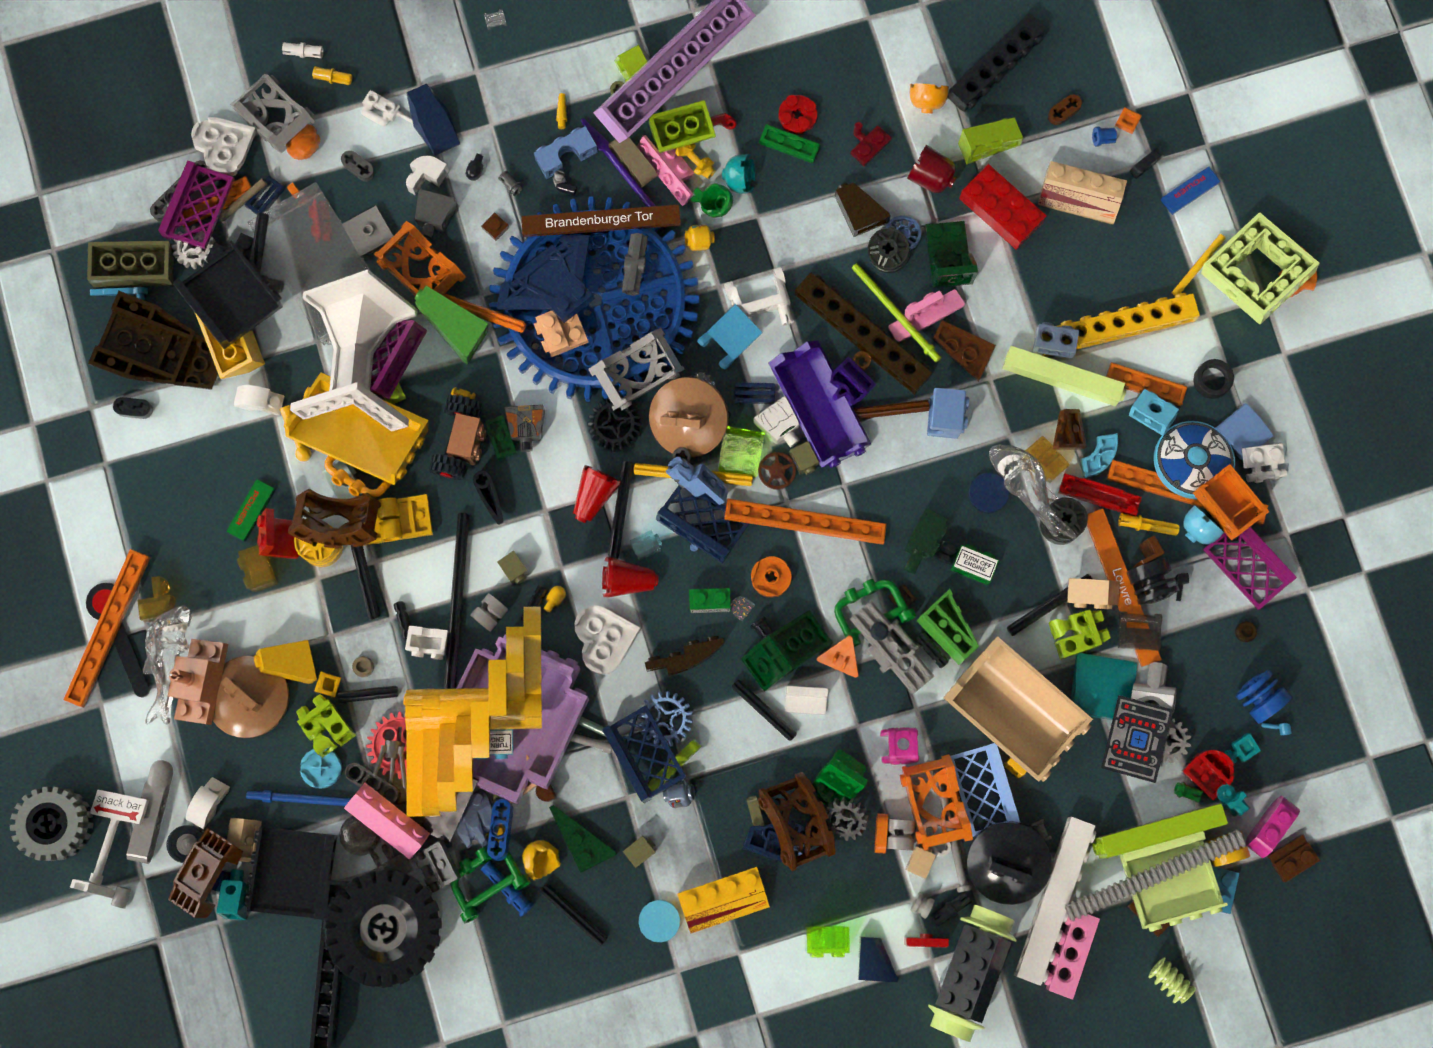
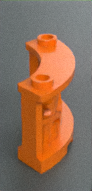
M408 221L401 226L402 228L378 252L374 253V256L378 259L376 263L383 270L387 268L415 296L425 286L433 289V283L437 285L433 290L444 295L457 281L462 282L466 278L455 263L450 261L441 252L438 253L433 248H430L432 244ZM408 234L402 247L398 243ZM396 247L402 252V256L399 253H392V256H395L397 260L396 262H391L385 255ZM416 248L422 250L419 255L413 254L410 251L412 250L415 253ZM430 256L432 259L429 262L428 271L431 277H411L409 273V257L414 260H424ZM439 266L440 270L436 271L437 275L435 276L433 268ZM402 267L403 276L396 269ZM413 285H420L419 290Z
M950 755L941 756L942 759L910 767L903 766V774L899 775L902 787H906L917 828L915 837L917 843L922 844L924 851L928 850V847L964 839L965 842L973 840L971 823L964 804L960 801L958 794L960 790L955 766ZM944 768L937 772L934 776H932L929 772L932 770ZM925 772L928 778L927 783L923 778L918 777L920 784L918 786L914 785L911 775ZM938 782L939 787L941 784H945L947 786V790L945 792H941L937 788L936 783ZM931 788L938 796L951 798V803L942 810L941 819L934 817L922 807ZM913 792L920 793L917 801H915ZM952 811L954 817L950 818L948 816V821H945L946 812ZM920 816L927 820L923 825ZM938 826L941 827L942 833L927 836V828H932L934 834ZM946 828L956 829V830H952V831L946 832Z

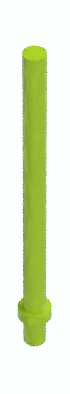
M858 263L853 265V271L924 349V353L929 355L935 363L938 362L942 357L936 352L935 346L927 342Z

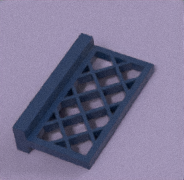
M678 485L664 506L657 512L656 520L723 564L750 523L740 522L743 524L742 528L732 531L731 520H715L713 511L721 510L725 514L726 506L723 504L719 505L706 493L698 497L692 494V497L681 498L680 491L682 488ZM696 500H706L709 507L698 509ZM693 501L695 510L684 511L682 502ZM679 503L681 512L674 513L668 507L670 504ZM710 511L712 521L701 522L699 513ZM696 514L698 523L690 524L686 521L685 515ZM726 522L728 532L718 533L716 524ZM713 524L715 534L707 535L703 532L702 526ZM730 536V545L728 547L722 545L719 537Z
M647 705L615 724L608 725L602 729L641 802L647 803L654 796L687 778ZM644 712L649 718L646 727L636 724L638 716ZM624 724L631 725L629 737L620 735L617 728ZM635 727L645 729L642 741L632 738ZM648 731L657 732L658 740L656 744L646 742ZM631 741L641 743L638 755L630 753L629 746ZM644 745L655 747L652 759L642 756ZM659 748L668 752L666 762L655 760ZM640 759L651 761L648 773L642 772L638 768ZM654 763L665 765L662 777L651 774ZM668 766L676 768L680 776L673 780L665 778ZM650 777L661 779L659 788L651 791L648 786Z

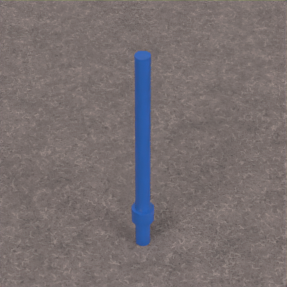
M264 790L263 792L247 791L246 799L262 800V802L266 803L281 801L346 806L352 799L273 793V790Z

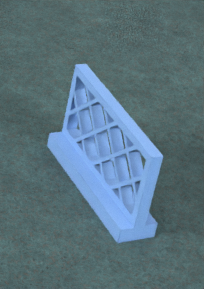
M995 743L950 756L955 766L961 800L971 823L972 836H977L982 831H975L973 822L976 816L988 821L985 826L986 828L990 823L995 824L991 820L997 810L1005 814L1007 821L1021 823L1000 752ZM986 750L988 760L984 766L973 761L978 752ZM974 754L971 759L966 757L968 755ZM963 757L970 761L964 772L956 767L954 759ZM972 763L983 768L977 779L967 774ZM988 763H990L991 770L986 768ZM985 770L994 776L991 786L979 781ZM958 771L963 774L961 779L959 778ZM965 775L976 781L970 792L962 788L961 782ZM977 783L989 788L983 799L973 794ZM994 783H996L997 790L992 788ZM991 790L1000 796L997 806L985 801ZM964 792L969 794L967 799L965 798ZM971 795L982 801L976 812L968 808L967 802ZM983 803L995 808L990 819L979 814ZM1000 803H1002L1003 810L998 808ZM970 812L975 814L973 819L971 818Z

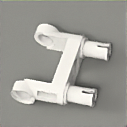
M781 267L773 269L775 278L773 281L777 294L749 303H741L736 286L734 287L732 281L724 283L728 300L731 301L732 307L736 304L751 321L752 316L778 310L782 326H787V320L789 325L794 323L789 308L791 302Z

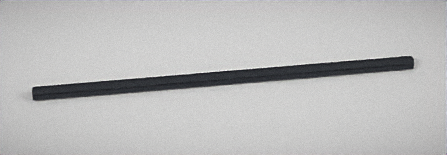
M459 513L457 518L444 689L456 688L469 515L467 513Z

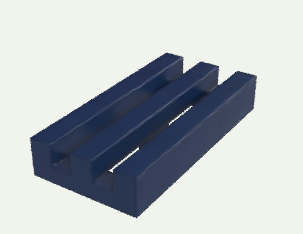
M271 176L265 179L267 185L245 203V207L256 215L258 213H266L285 190V187ZM272 182L273 185L268 189L267 192L263 194L258 203L253 207L252 205L256 202V200L261 196V194Z
M735 383V404L775 403V383ZM739 389H771V391H748ZM739 395L771 396V398H739Z

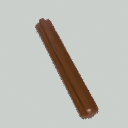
M928 400L853 409L858 419L926 412L929 411L930 404Z

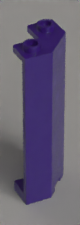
M818 340L807 341L796 350L781 353L768 362L821 468L828 466L834 468L840 465L841 461L854 455L857 457L864 454L866 448L872 445L853 407L847 403L846 397L843 396L836 401L832 398L838 389L830 383L831 373L834 370Z

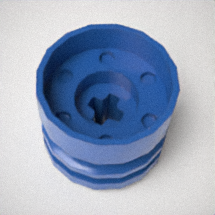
M1270 670L1251 678L1235 695L1238 700L1248 696L1242 705L1244 707L1252 703L1255 705L1249 713L1258 724L1273 716L1293 698L1284 686L1276 690L1273 689L1278 682L1277 678L1267 682L1273 675Z

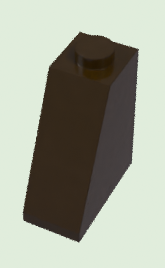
M854 182L851 184L844 183L837 187L835 199L853 237L885 225L890 221V213Z

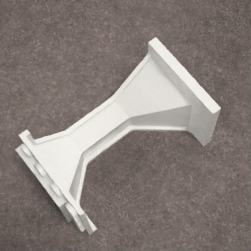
M365 270L303 292V299L320 312L333 344L331 380L328 392L291 403L290 411L302 419H308L354 404L390 431L408 427L409 419L370 391L374 352L396 323L416 317L418 309L370 270Z

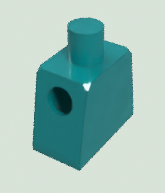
M232 869L230 880H222L216 913L224 919L246 920L247 907L244 906L246 894H249V885L243 881V870Z

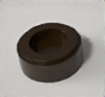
M1245 621L1237 625L1235 635L1241 642H1250L1257 636V628L1253 623Z

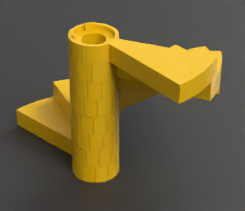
M524 607V627H506V660H488L489 688L406 690L403 705H405L407 731V817L442 816V812L457 811V792H473V758H489L490 730L542 729L541 607Z

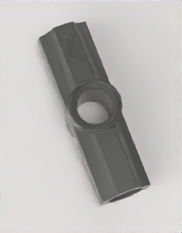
M640 233L631 234L628 254H626L624 262L625 274L622 293L632 296L639 295L642 274L644 275L645 253L648 236Z

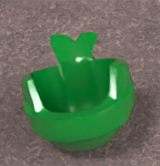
M717 183L710 185L703 192L697 187L693 191L695 195L691 198L692 202H699L702 211L713 218L723 217L730 211L733 205V196L730 190L724 185Z

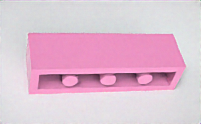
M366 783L360 787L344 807L345 810L409 860L430 835L428 831L410 817H407L405 813Z

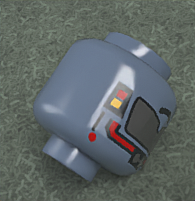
M682 780L663 791L664 801L668 802L672 808L689 806L692 800L695 799L693 784H689L687 780Z

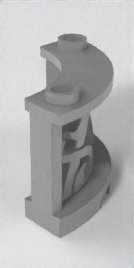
M264 74L230 105L251 126L255 125L258 128L256 129L258 135L266 142L268 141L275 150L282 153L287 149L285 146L287 142L308 123H315V120L312 118L314 114L307 107L303 108L292 100L278 86L280 83L273 75ZM265 83L271 88V93H265L262 88L264 99H260L255 90ZM253 94L256 100H251L242 104V102L246 98ZM266 107L285 108L284 124L274 122L265 126L269 117ZM261 108L263 115L261 117H256L258 113L261 114V112L259 111V109Z
M662 328L648 333L631 344V347L601 360L588 369L592 376L596 375L614 405L612 406L613 410L618 408L624 410L632 405L631 401L667 380L672 381L681 377L679 373L685 369L680 365L664 338L665 333ZM656 341L663 351L662 354L658 355ZM644 351L646 353L645 357L650 355V358L641 359L639 352ZM628 357H631L637 363H650L644 382H634L623 378L629 368ZM663 357L668 359L673 368L666 373L661 371V367L667 364L663 362L657 364L658 359ZM618 364L624 367V370L620 375L617 374L620 372V370L616 368V365ZM654 375L660 378L659 380L651 384ZM615 384H621L618 389V392L624 390L626 392V396L624 398L620 397L619 393L614 387ZM631 388L640 389V391L632 394Z

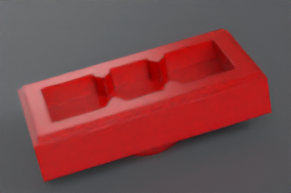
M920 934V938L904 937V945L909 947L949 946V939L933 938V934Z

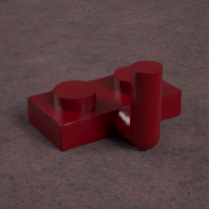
M856 122L853 134L860 143L851 150L850 154L865 167L891 142L892 138L878 125L866 136L861 132L862 123Z

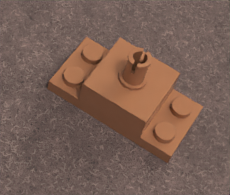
M191 639L188 656H176L174 669L170 671L172 676L169 675L171 682L167 696L178 699L174 716L175 720L206 725L212 724L229 644Z

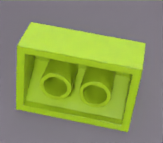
M705 100L656 113L649 117V126L659 153L716 137Z

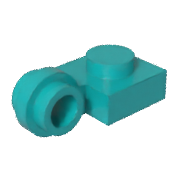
M1246 733L1231 743L1235 750L1234 752L1227 750L1223 753L1228 755L1234 764L1237 762L1236 757L1245 762L1261 750L1252 735Z

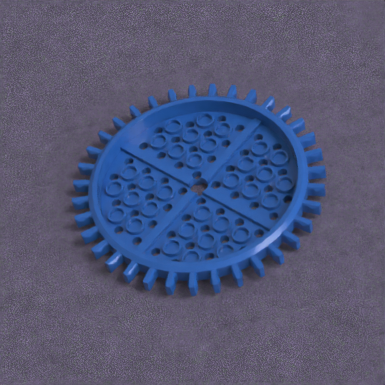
M589 197V209L583 211H597L595 210L596 203L594 197ZM607 198L605 210L613 209L612 198ZM571 199L570 207L572 212H583L578 211V203L575 199ZM626 201L622 209L630 208V202ZM557 204L553 205L554 214L561 213V208ZM661 227L614 230L608 233L603 231L587 232L591 236L583 284L592 294H598L602 297L601 305L590 307L588 304L577 313L589 343L551 357L550 352L545 353L541 341H544L542 334H537L534 323H537L535 317L552 310H528L527 312L522 310H504L505 315L526 323L524 332L521 333L509 329V333L497 338L500 345L514 340L516 347L506 354L507 358L512 360L518 355L523 354L526 360L519 366L518 370L523 374L532 365L536 367L539 371L532 380L535 385H538L543 377L547 375L553 378L549 385L550 393L554 394L559 383L562 382L568 384L566 390L567 399H572L575 387L577 386L585 388V400L590 402L592 388H602V396L605 401L609 397L596 375L592 376L588 369L601 360L631 347L630 345L634 343L632 341L634 337L641 339L648 333L662 328L665 333L664 338L670 348L677 353L683 354L685 348L675 342L678 334L692 338L693 331L682 327L683 319L697 321L698 318L697 313L685 311V304L699 303V295H685V288L697 286L698 279H683L682 272L692 269L693 262L691 260L678 264L676 257L686 252V247L683 244L673 250L669 248L667 244L675 238V232L671 230L662 238L656 233ZM585 233L528 237L524 243L518 238L511 236L509 238L510 242L514 247L518 248L515 256L501 251L500 257L504 261L509 262L510 266L508 270L494 267L493 273L497 277L505 278V281L511 284L515 281L513 275L548 248L546 246L547 243L551 242L554 247H558L562 244L559 239L564 235H584ZM640 233L648 236L645 253L646 265L644 275L642 274L644 280L641 282L639 295L632 296L622 293V287L620 288L617 285L619 282H623L624 262L629 249L627 242L630 241L631 234ZM614 246L615 249L613 251H609L608 247ZM595 251L596 254L594 256H590L589 252ZM653 254H656L658 256L657 259L654 260L650 257ZM618 264L620 267L618 269H614L613 265ZM600 269L601 272L599 274H595L594 270ZM658 272L663 274L660 278L656 277L655 275ZM490 285V292L499 294L501 286ZM600 287H604L606 289L604 292L598 291ZM661 291L668 292L666 296H662L660 293ZM646 295L649 298L647 301H643L641 299L642 296ZM625 300L630 302L627 306H624L622 303ZM498 302L489 303L490 310L498 311ZM609 305L611 308L605 311L603 307ZM667 309H671L673 312L671 314H667L665 311ZM586 310L591 311L589 316L584 314ZM648 314H653L654 317L652 319H648L646 316ZM634 319L633 324H628L627 321ZM492 323L493 328L503 327L501 325ZM609 324H615L614 329H609L608 326ZM533 325L534 329L528 330L527 327ZM594 328L596 333L590 334L589 330ZM656 341L657 351L659 355L662 354L663 351ZM619 342L620 346L616 348L613 344ZM534 343L539 344L537 349L532 348ZM600 347L601 351L597 353L594 349ZM640 351L639 356L642 355L645 357L646 353L644 351ZM581 352L582 356L576 357L575 353ZM562 357L563 360L562 362H556V358ZM628 357L629 368L623 378L630 381L634 379L635 382H644L640 376L649 370L650 363H637L631 357ZM666 357L658 359V362L662 361L667 364V367L672 369ZM616 365V368L620 370V372L617 374L620 375L623 372L624 367ZM582 370L587 371L585 376L580 375ZM654 375V379L656 381L660 379L659 377ZM621 390L620 393L624 398L626 396V392L624 390Z

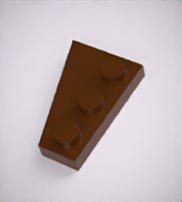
M943 320L933 338L942 349L979 382L996 345Z

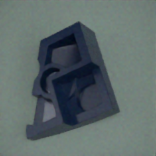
M860 937L858 980L898 982V977L881 938Z

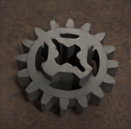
M843 797L842 801L835 798L834 802H829L827 808H825L828 819L825 820L827 827L833 831V835L837 834V839L843 836L848 841L851 836L856 840L857 835L862 836L864 830H866L869 818L868 815H865L866 808L860 809L861 803L854 804V798H851L850 801H847L846 797ZM856 820L859 821L857 826H855Z

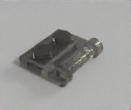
M1120 611L1118 648L1160 651L1162 614H1154L1153 616L1127 614L1125 611ZM1127 622L1152 623L1153 629L1126 628Z

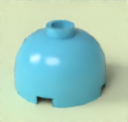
M1195 505L1185 515L1183 521L1184 528L1187 531L1185 536L1193 543L1198 541L1201 544H1211L1224 533Z

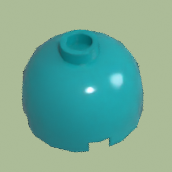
M751 154L733 156L722 170V179L726 181L727 186L735 193H752L754 186L750 187L751 179L755 181L754 160L749 159Z

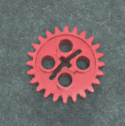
M398 712L397 717L390 713L389 720L383 716L384 723L376 722L378 729H371L374 736H369L367 739L371 740L372 744H368L366 747L372 749V751L367 756H374L370 763L376 764L381 745H385L387 731H394L395 737L392 741H400L399 727H402L401 742L405 743L404 761L407 776V731L405 717H403L402 712ZM385 753L379 770L384 768L382 775L386 776L390 772V762L386 760ZM398 756V759L395 758L394 777L397 773L398 778L402 779Z

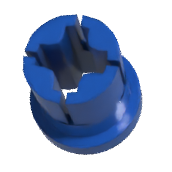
M1094 127L1092 141L1095 147H1099L1101 144L1116 143L1117 132L1115 128Z

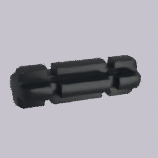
M538 585L534 591L535 595H532L527 607H540L547 589ZM523 613V615H522V617H521V620H522L523 622H524V613Z
M399 601L394 603L393 606L395 612H397L396 617L399 629L402 631V640L407 641L408 630L411 625L408 613L405 612V603Z
M921 633L916 638V641L920 646H923V649L932 660H936L935 663L939 668H943L948 664L949 660L944 655H941L942 652L932 641L928 640L929 637L925 633Z

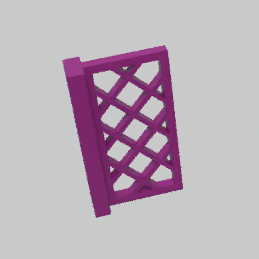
M187 160L158 229L162 237L169 240L172 238L206 249L235 180L234 177L197 166L195 162ZM201 172L207 174L210 180L199 184L197 179ZM221 179L226 180V186L217 190L214 182ZM212 184L215 191L205 196L201 188ZM200 190L203 197L192 201L190 198L191 193ZM218 195L219 203L210 208L207 200ZM205 201L208 209L197 213L194 206ZM192 207L195 215L185 219L183 216L184 210ZM211 213V222L203 225L200 217ZM198 219L201 226L190 231L187 223ZM185 224L188 232L183 235L175 234L176 229ZM203 230L205 233L203 242L194 240L193 235Z
M404 320L396 323V328L387 334L374 352L373 360L377 358V362L372 364V371L378 368V373L371 375V392L390 399L427 333V330L416 321ZM397 334L398 338L392 341L391 337ZM386 341L387 345L381 348L383 342ZM388 351V355L382 358V354Z
M1251 527L1238 536V543H1227V535L1224 532L1218 540L1208 544L1203 549L1257 610L1261 609L1297 578ZM1241 538L1246 544H1241ZM1214 545H1223V557L1214 556L1209 549ZM1226 545L1238 546L1237 558L1226 557ZM1241 546H1249L1252 549V558H1240ZM1226 559L1237 560V572H1231L1225 568ZM1240 560L1252 561L1251 573L1240 572ZM1255 561H1261L1266 564V574L1254 573ZM1240 575H1251V587H1243L1239 583ZM1254 575L1266 576L1265 588L1254 587ZM1269 576L1278 577L1282 584L1277 589L1268 588ZM1265 590V599L1258 604L1253 598V591Z

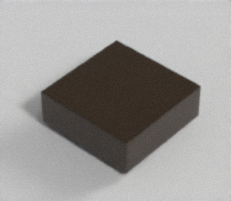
M904 584L898 588L907 607L917 600ZM891 594V595L888 597L889 600H890L896 607H898V605H897V603H896V601H895L893 595Z

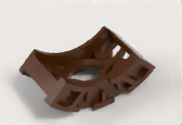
M307 489L296 496L297 502L292 525L288 529V533L309 544H312L313 541L324 544L326 548L340 549L342 545L358 547L376 540L377 533L374 530L381 502L369 493L350 499H337L323 496L311 489ZM305 506L309 508V512L304 509ZM338 515L346 518L349 522L339 528H330L323 519Z
M803 772L795 774V778L767 789H759V806L766 812L776 831L783 864L787 865L792 871L796 870V867L824 855L830 857L836 854L833 831H828L825 821L828 819L827 812L822 801L818 803L813 794L816 790ZM795 788L790 795L787 793V791ZM781 794L786 801L782 798H776L775 800L779 802V805H776L772 797ZM802 800L806 805L805 808L799 805ZM792 807L801 813H810L812 819L808 821L804 835L788 825ZM814 826L816 833L811 832L810 837L811 827ZM803 844H805L804 854L795 857L794 846L797 847V853H799L803 849ZM811 846H819L818 848L810 851Z

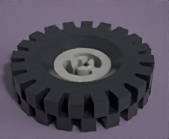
M372 870L350 879L345 886H341L335 893V898L333 901H330L326 910L328 912L323 922V929L325 930L323 938L330 959L345 976L370 987H393L395 984L401 985L410 981L409 978L419 975L424 970L425 964L431 962L435 955L433 953L435 947H439L441 939L439 929H442V920L438 916V911L440 910L437 902L431 897L432 893L419 880L399 871ZM378 913H381V917L375 919L372 922L373 924L382 925L384 922V926L393 928V924L389 920L390 916L396 922L394 936L385 943L383 939L390 936L392 932L383 930L380 934L379 929L371 928L375 939L372 940L368 935V923Z

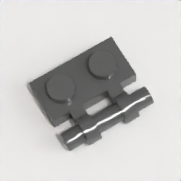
M444 840L438 841L423 850L427 858L424 857L422 852L414 855L418 862L416 865L418 869H421L426 879L424 882L426 886L430 887L432 893L440 890L437 881L442 888L461 878ZM429 864H430V866H431V868H432V870H433V872H434L435 875L432 874V872H431V870H430V868H429V866H428Z

